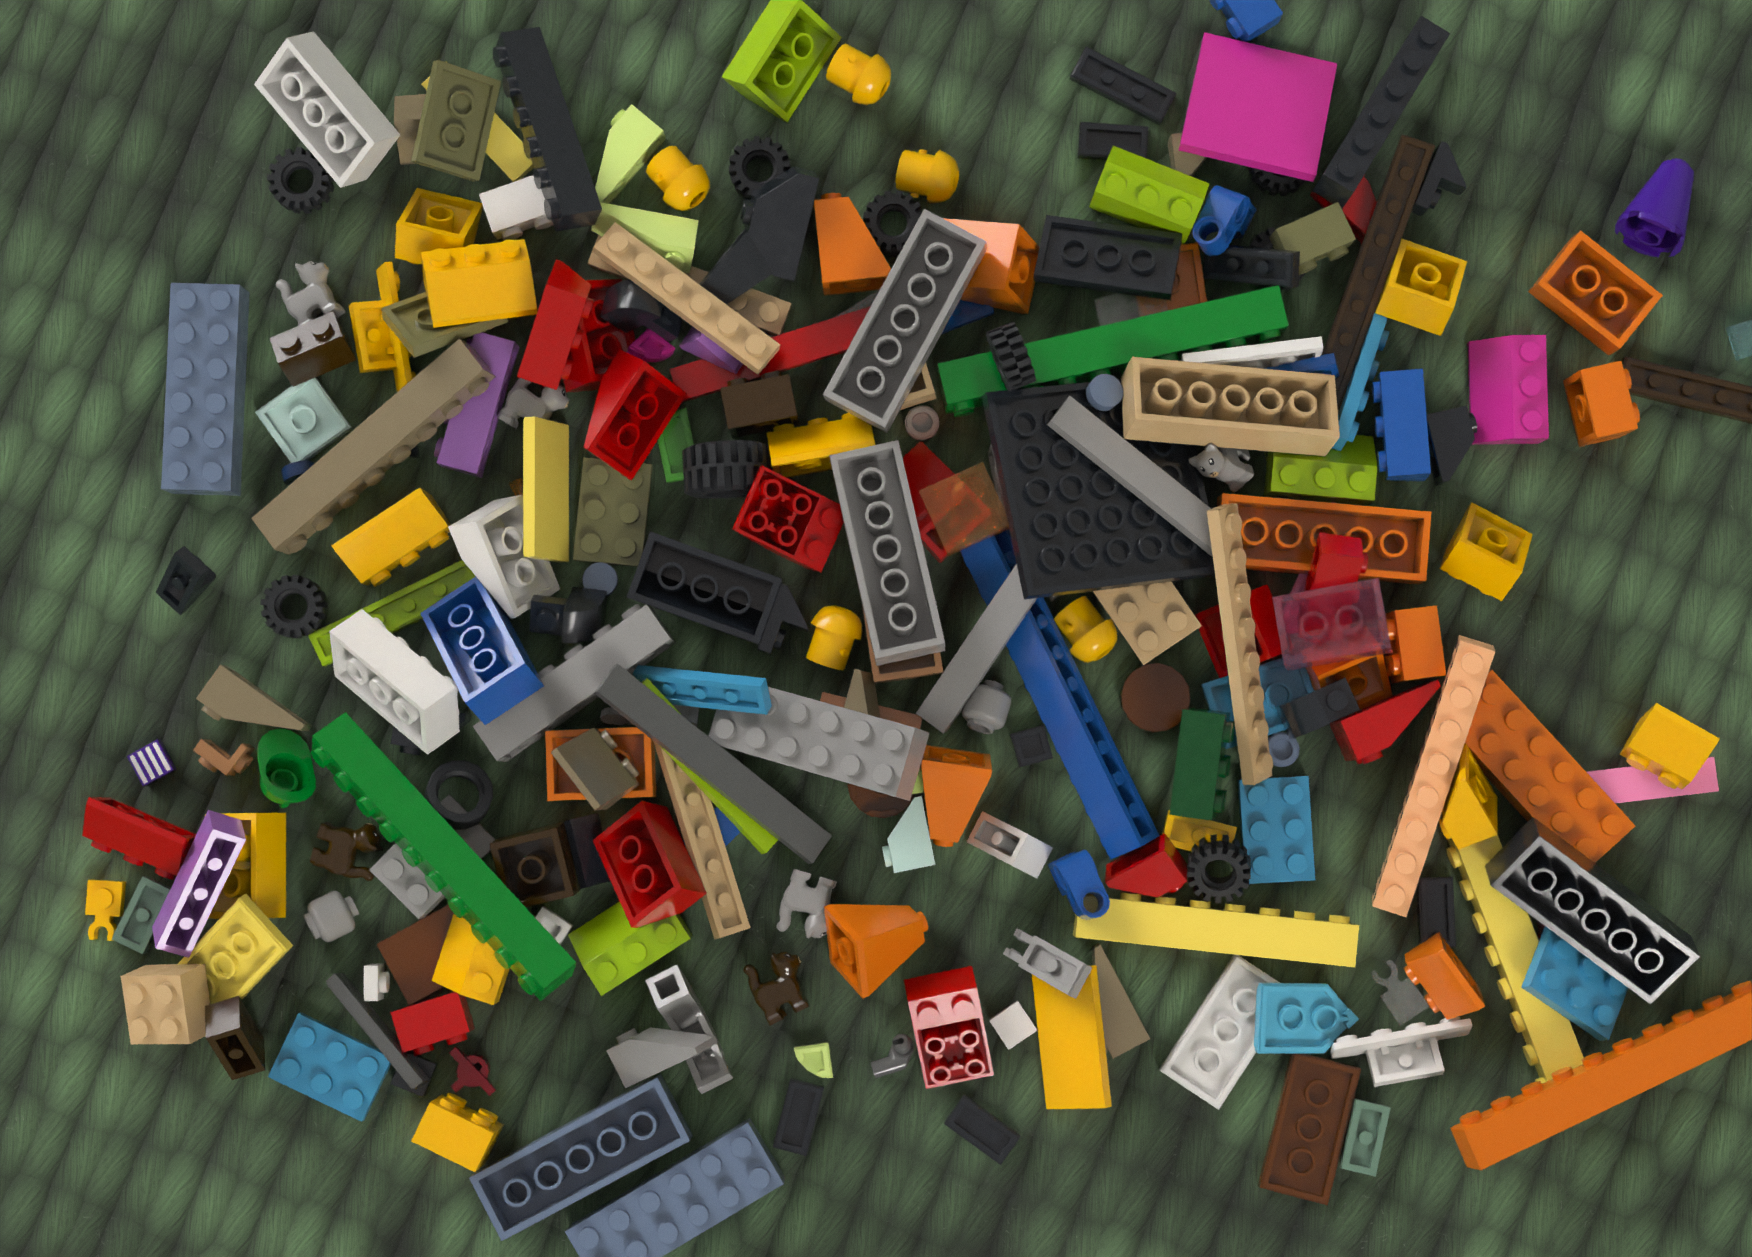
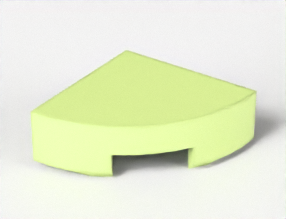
M829 1042L794 1047L798 1061L807 1071L822 1078H833Z

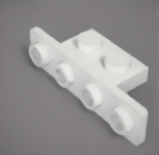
M1458 1016L1448 1020L1444 1018L1440 1020V1024L1426 1026L1424 1022L1413 1023L1406 1026L1405 1030L1392 1032L1391 1029H1380L1372 1032L1369 1037L1357 1038V1035H1346L1338 1038L1337 1042L1332 1044L1330 1054L1332 1059L1366 1054L1374 1087L1443 1075L1445 1070L1437 1041L1468 1035L1472 1028V1022L1470 1018L1461 1020Z

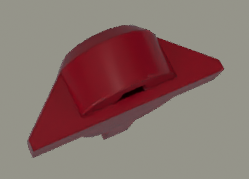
M454 1047L449 1052L459 1063L457 1067L458 1080L450 1086L456 1093L464 1086H480L489 1096L496 1091L488 1078L491 1070L486 1058L478 1054L467 1056L457 1047ZM478 1062L482 1065L479 1071L474 1066Z

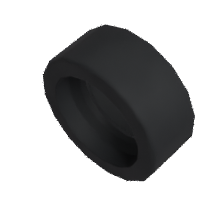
M452 760L440 765L432 773L424 793V798L454 830H466L477 825L486 816L493 799V784L488 774L477 764L466 760ZM451 777H462L470 780L479 791L477 806L472 811L463 814L447 810L439 801L438 790L440 785Z

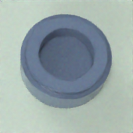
M1100 374L1087 385L1086 397L1095 409L1108 411L1121 401L1123 388L1119 380L1114 376Z
M603 562L594 563L585 570L583 585L589 589L607 591V596H609L618 586V575L610 565Z
M1285 732L1274 733L1268 737L1269 752L1273 759V766L1286 767L1296 761L1299 755V744L1295 738L1289 739L1288 734Z

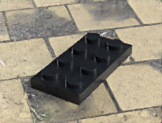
M1046 215L1034 271V281L1171 301L1182 245V233Z

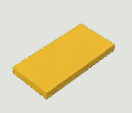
M1089 965L1092 967V970L1076 999L1032 975L1046 1109H1098L1112 1107L1096 965Z

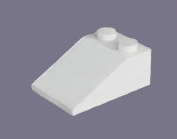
M522 495L493 500L448 526L461 559L510 618H516L529 610L533 595L551 596L560 590L549 561L528 558L523 555Z

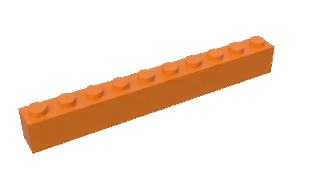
M1747 981L1731 988L1732 993L1723 998L1721 995H1717L1702 1001L1703 1007L1698 1010L1692 1011L1688 1009L1676 1013L1672 1016L1673 1021L1664 1026L1662 1024L1649 1026L1642 1030L1643 1036L1632 1040V1038L1620 1040L1612 1045L1613 1050L1605 1054L1598 1052L1588 1055L1582 1059L1583 1064L1574 1069L1572 1067L1559 1069L1551 1074L1553 1079L1545 1083L1536 1081L1527 1084L1521 1088L1522 1094L1513 1098L1510 1096L1498 1098L1490 1103V1109L1482 1113L1477 1110L1459 1118L1461 1123L1450 1127L1466 1166L1472 1169L1483 1170L1752 1040V982Z

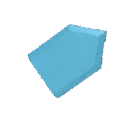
M1259 983L1256 993L1255 1051L1258 1054L1325 1053L1332 1046L1333 1041L1346 1028L1350 1029L1359 1018L1326 983Z

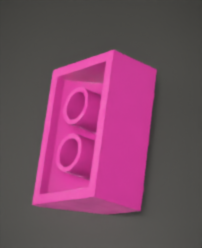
M1509 335L1469 341L1467 343L1469 413H1473L1477 423V433H1474L1475 440L1472 445L1539 444L1548 439L1546 335Z

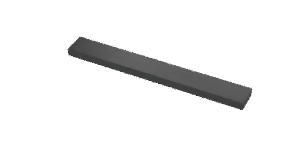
M619 664L611 668L594 694L808 864L814 863L831 838V834Z

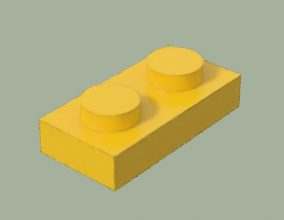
M1168 810L1162 834L1165 833L1175 848L1191 851L1194 844L1199 846L1200 839L1205 837L1207 842H1210V835L1217 834L1218 841H1222L1223 835H1228L1229 843H1232L1237 827L1211 820L1169 815L1170 810Z

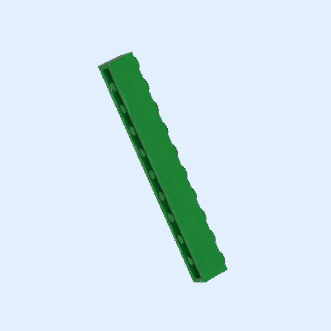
M346 712L312 735L311 755L315 762L321 768L327 767L334 775L333 778L337 786L343 792L349 791L356 799L359 810L366 817H373L379 824V830L384 838L389 842L394 841L402 849L401 852L406 862L412 867L417 866L425 874L424 877L429 887L436 893L440 891L447 898L451 911L457 917H464L469 922L474 936L481 943L487 942L495 951L494 955L501 966L505 969L511 968L519 977L518 982L529 995L534 994L542 1001L573 976L576 961Z

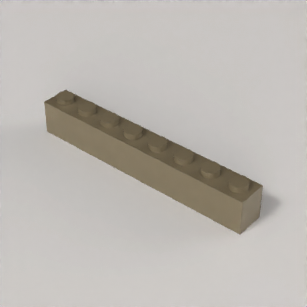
M459 338L251 519L274 550L288 555L300 551L306 546L309 537L316 531L327 528L333 522V517L338 512L355 504L359 499V494L367 487L378 484L385 477V472L394 464H399L406 460L411 454L410 450L420 442L434 436L439 425L446 419L457 416L468 400L484 393L489 387V382L496 376L476 350Z

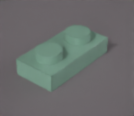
M142 876L112 940L136 952L146 954L154 939L152 926L171 887L148 876Z
M1354 1098L1339 1164L1341 1169L1376 1177L1391 1107Z

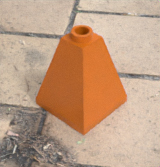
M926 745L921 761L930 839H933V844L952 847L954 842H959L991 778V756L985 753Z
M829 904L824 906L830 963L862 999L870 996L925 942L924 932L928 931L926 917L921 911L916 913L909 905Z

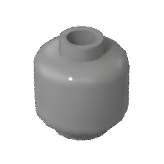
M984 680L983 684H979L962 709V716L967 721V726L970 729L984 734H992L994 730L1004 727L1011 706V697L1003 691L1004 686L992 680Z
M331 891L309 902L307 905L308 913L304 914V918L315 939L321 937L325 942H332L354 930L355 921L353 917L358 915L359 912L351 896L343 898L338 891Z

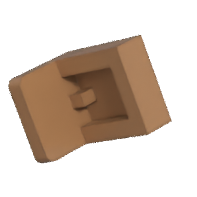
M201 739L193 751L201 756L198 761L210 771L215 773L219 770L225 775L235 776L237 772L239 774L243 773L253 760V757L250 755L255 748L250 744L242 743L231 756L211 740Z

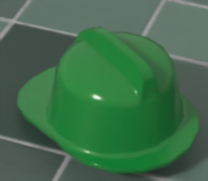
M274 729L264 734L257 745L260 788L263 794L270 801L279 804L280 809L286 808L289 804L307 800L316 789V778L307 743L300 735L287 729Z

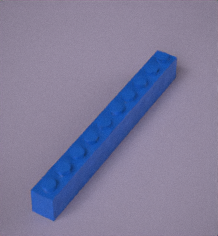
M1007 523L986 530L958 546L964 562L969 568L979 593L987 606L1016 565ZM1037 598L1006 646L1024 681L1025 688L1030 693L1039 716L1050 734L1055 749L1068 771L1070 780L1085 806V811L1100 837L1101 844L1111 860L1145 845L1159 837V834L1044 598Z

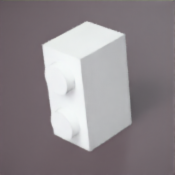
M534 175L479 194L492 233L497 240L501 238L504 241L514 240L522 236V231L532 227L540 230L553 225L552 220H548L544 211L545 198L542 190L538 189L535 185Z

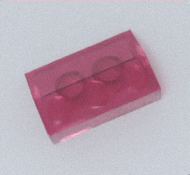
M1379 578L1272 597L1283 663L1288 671L1393 653Z

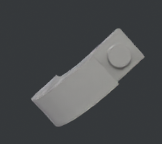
M675 965L645 980L657 1010L664 1017L671 1030L713 1035L718 1041L701 1053L686 1060L700 1093L703 1094L733 1079L717 1035L698 997L679 966Z

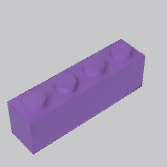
M481 332L473 335V339L468 338L466 343L476 350L496 377L489 382V387L484 393L468 400L457 416L444 421V424H447L444 438L439 437L434 456L438 457L437 464L441 467L479 478L483 476L499 420L497 417L502 409L519 351V346L515 341Z
M211 810L207 811L152 926L156 949L190 957L246 841L242 820Z

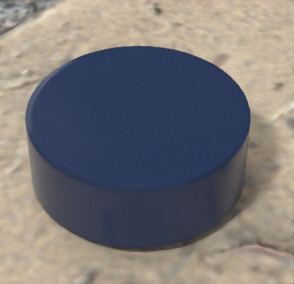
M305 460L284 466L281 470L284 484H292L315 463Z

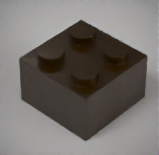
M781 371L768 372L761 375L762 380L748 382L747 378L733 379L727 382V387L720 388L727 425L732 438L772 431L774 427L783 424L800 425L789 374L782 375Z
M564 822L499 837L489 844L498 878L525 907L571 897L581 890Z

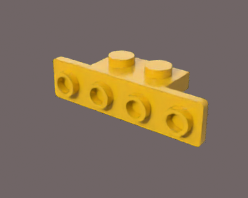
M384 262L376 270L381 300L353 302L349 305V312L360 373L393 370L396 390L398 392L416 374L410 368L409 358L411 353L382 318L381 308L399 302L397 292L400 289L399 275L397 271L393 270L392 262Z

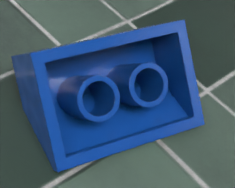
M1423 369L1380 372L1378 382H1372L1374 403L1380 402L1381 416H1375L1376 437H1383L1384 450L1378 451L1379 472H1385L1386 480L1425 481L1431 474Z

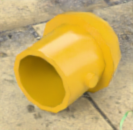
M845 43L841 45L832 58L827 69L826 79L853 94V102L868 105L876 103L887 91L891 81V69L885 59L879 54L870 57Z
M668 146L662 149L652 158L647 166L646 174L663 191V200L671 208L688 211L699 205L709 192L710 180L702 164L693 165L676 146Z
M920 149L919 152L910 150L902 152L896 173V189L898 191L911 193L910 195L914 198H918L919 195L927 196L929 203H940L951 198L959 180L958 164L952 156L941 150L935 155L927 154V150Z
M1086 596L1074 600L1054 618L1058 629L1072 645L1070 653L1080 661L1088 663L1101 659L1113 649L1117 642V630L1113 620H1104Z
M834 605L825 606L818 611L811 622L816 628L806 658L829 668L844 670L854 640H861L862 623L860 618L851 610Z

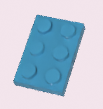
M1309 776L1267 778L1256 785H1243L1242 780H1237L1241 845L1246 847L1247 855H1250L1251 879H1249V884L1315 880Z
M1546 926L1521 988L1599 1041L1609 1040L1628 987Z
M300 1012L297 1014L268 1077L362 1122L372 1106L391 1063L379 1049Z

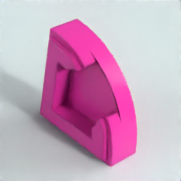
M647 328L628 347L627 353L645 362H660L673 355L676 348L663 337Z

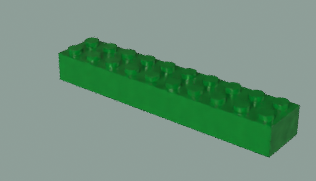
M1279 285L1025 343L1028 356L1032 362L1031 365L1034 368L1036 381L1018 389L1091 382L1100 374L1112 376L1121 374L1122 376L1132 357L1180 361L1183 353L1240 347L1253 343L1256 345L1276 342L1275 339L1280 338L1281 334L1289 326ZM991 351L937 364L936 376L945 414L953 413L954 417L973 414L974 408L983 406L982 396L986 392L1007 390L997 370Z

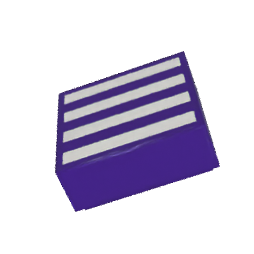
M159 739L127 756L143 787H147L177 770L162 741Z

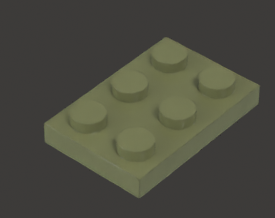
M441 60L433 61L411 162L473 182L479 181L501 81Z
M426 292L381 308L383 320L414 358L452 344L459 338L462 340L508 322L507 318L433 328Z
M583 458L573 553L574 561L603 562L611 565L638 567L645 548L653 472L652 464L643 463L631 481L600 459Z

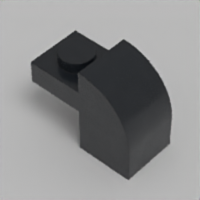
M630 279L623 280L607 288L600 314L601 318L625 333L644 325L669 342L678 338L683 320Z
M572 587L568 599L533 595L530 611V632L562 636L563 643H578L593 639V634L603 628L605 623L607 591Z
M1342 678L1275 707L1289 739L1305 735L1360 710L1346 678Z

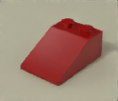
M620 349L601 378L584 448L632 481L687 393L644 360Z
M1439 681L1424 682L1331 722L1330 727L1345 761L1356 760L1358 765L1383 757L1381 750L1393 744L1441 687Z

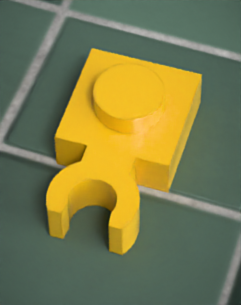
M88 880L85 915H95V921L88 929L89 940L98 939V930L103 926L108 931L107 941H114L112 937L117 929V925L113 922V917H122L124 914L125 881Z

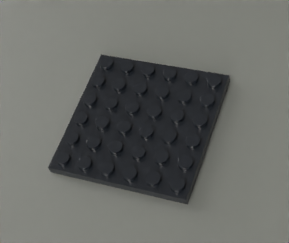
M1090 382L1015 389L1010 392L1008 390L986 392L982 396L1024 600L1215 576L1213 555H1209L1047 425L1065 399L1070 395L1124 438L1122 399L1111 410L1100 411L1095 409L1086 397V388ZM1125 439L1209 506L1202 474L1189 463L1190 458L1197 456L1195 445Z

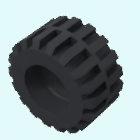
M713 441L694 444L682 450L684 493L696 498L746 497L760 466L762 465L770 469L769 446L758 441Z

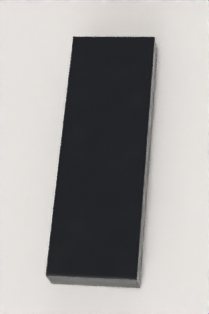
M1085 47L1069 78L1159 126L1177 94L1088 47Z
M1229 245L1220 255L1208 256L1204 253V279L1269 286L1279 285V287L1287 288L1299 286L1300 251Z

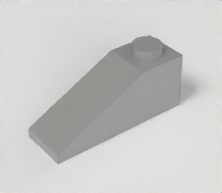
M652 1027L637 1033L636 1029L633 1028L617 1036L616 1039L619 1044L606 1051L624 1087L627 1088L701 1053L718 1041L713 1035Z

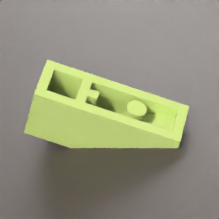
M632 104L626 111L621 109L610 123L612 128L609 130L595 186L599 201L602 203L611 204L666 139L664 131Z
M600 202L602 211L595 225H592L591 231L603 236L613 223L616 222L684 273H690L698 220Z

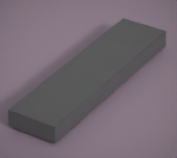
M334 973L326 980L327 986L411 1089L421 1088L431 1080L408 1054V1051L402 1053L397 1037L371 1005L364 1001L362 994L345 973Z

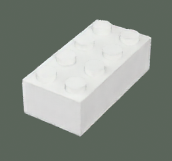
M314 31L286 38L254 84L340 188L367 180L400 137L399 132Z
M361 609L329 631L335 677L427 755L460 732L458 688L455 682L450 677L443 676L435 670L426 657H420L412 651L403 638L395 637L389 632L380 619L372 618Z

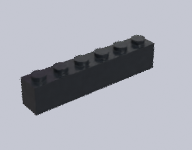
M1420 16L1312 192L1332 204L1339 202L1341 209L1345 206L1449 37L1450 33Z
M540 27L501 32L496 47H493V60L495 66L501 68L504 77L503 90L506 97L511 98L514 107V123L517 128L522 130L524 152L528 159L531 158L534 166L535 185L538 189L542 190L544 195L546 217L548 220H552L556 232L595 225L602 207Z

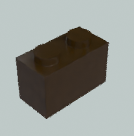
M334 311L270 338L277 362L293 387L356 360L349 337Z
M236 996L206 1005V1039L231 1080L265 1071L264 1037L241 998Z

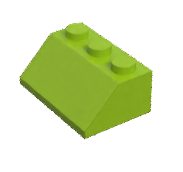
M770 0L723 73L722 78L742 96L779 119L788 122L842 37L802 0Z
M1113 146L1089 208L1139 228L1182 233V244H1185L1205 199L1209 183Z
M1356 435L1353 442H1346L1341 452L1331 449L1326 456L1268 451L1264 496L1325 502L1333 501L1357 505L1372 503L1375 501L1377 459L1373 436Z
M620 902L568 934L584 970L601 996L694 937L680 914L638 928H631Z

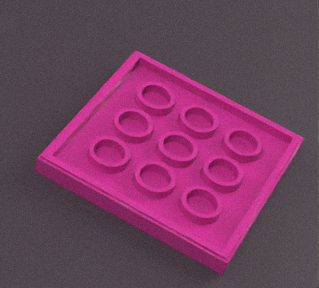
M1204 32L1178 150L1314 182L1337 63Z

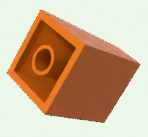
M840 193L821 195L820 200H814L824 296L880 290L891 267L849 197H842Z
M943 218L987 242V251L960 300L1028 314L1035 285L1034 271L1040 248L1020 224Z

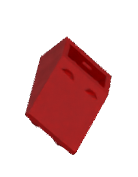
M920 441L903 457V463L922 545L941 563L991 517L992 512L960 478Z
M761 465L732 530L804 568L822 572L844 521L840 504Z
M972 966L904 979L925 1088L929 1089L993 1076L994 1072Z

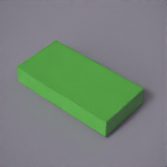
M686 408L675 412L658 439L667 483L684 480L682 450L694 445Z

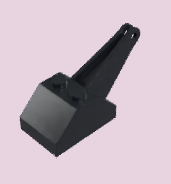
M793 166L754 190L750 200L744 199L740 219L745 224V229L699 285L727 305L771 274L775 277L794 281L819 182V177L812 170Z

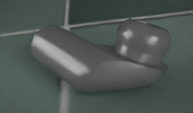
M906 1034L896 1035L892 1040L888 1056L871 1062L876 1079L904 1070L907 1067L914 1051V1043Z

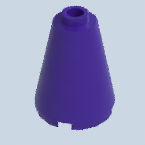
M1675 158L1662 162L1620 215L1616 222L1615 232L1616 234L1619 231L1624 236L1622 242L1627 247L1651 257H1659L1661 252H1670L1669 257H1672L1681 251L1685 241L1694 180V171L1686 161Z

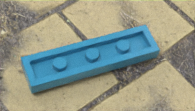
M1376 313L1373 315L1338 414L1340 437L1331 449L1341 452L1347 441H1354L1359 427V423L1355 422L1354 419L1357 410L1363 412L1370 393L1365 391L1364 388L1367 380L1373 381L1376 375L1379 361L1374 360L1377 349L1383 351L1389 336V331L1384 330L1388 317Z
M638 665L633 672V676L640 682L648 678L672 705L765 715L768 714L772 707L766 678Z

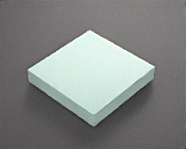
M316 377L297 386H290L255 411L291 463L310 460L353 429Z

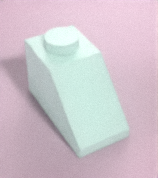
M922 796L914 797L888 836V845L882 846L886 867L893 866L894 873L935 865Z

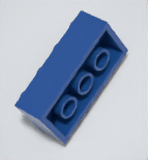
M476 576L420 613L465 704L484 725H487L544 687L505 611Z

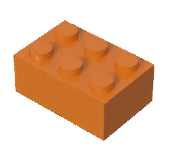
M1581 230L1566 243L1528 291L1608 356L1624 345L1663 296Z
M637 727L598 729L600 733L605 729L608 731L618 745L614 749L616 754L622 761L628 758L639 772V775L635 778L640 785L623 798L656 797L655 745L653 740ZM590 729L545 731L547 801L586 800L551 752Z

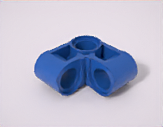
M1216 185L1208 194L1205 206L1193 226V237L1206 255H1220L1228 248L1232 239L1243 238L1257 209L1252 205L1248 196ZM1218 232L1214 239L1205 241L1208 234Z
M1087 850L1074 851L1047 864L1061 895L1067 896L1074 913L1079 918L1090 920L1101 917L1107 912L1110 905L1109 896L1100 880L1096 865ZM1086 894H1092L1098 901V908L1094 913L1087 911L1084 907L1083 900Z

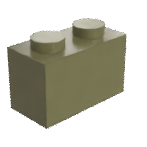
M1339 202L1276 229L1269 237L1274 249L1300 251L1299 275L1318 266L1316 261L1325 257L1333 261L1349 253L1347 248L1356 240Z

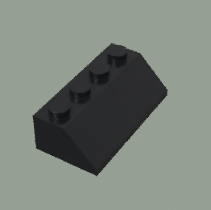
M650 531L627 598L759 645L782 583V578Z

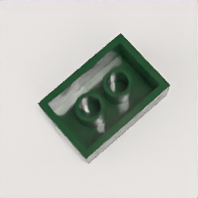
M1191 707L1182 709L1169 815L1212 821L1218 816V813H1222L1225 810L1227 790H1221L1222 778L1229 776L1231 756L1225 755L1227 743L1233 742L1235 734V722L1230 720V712Z

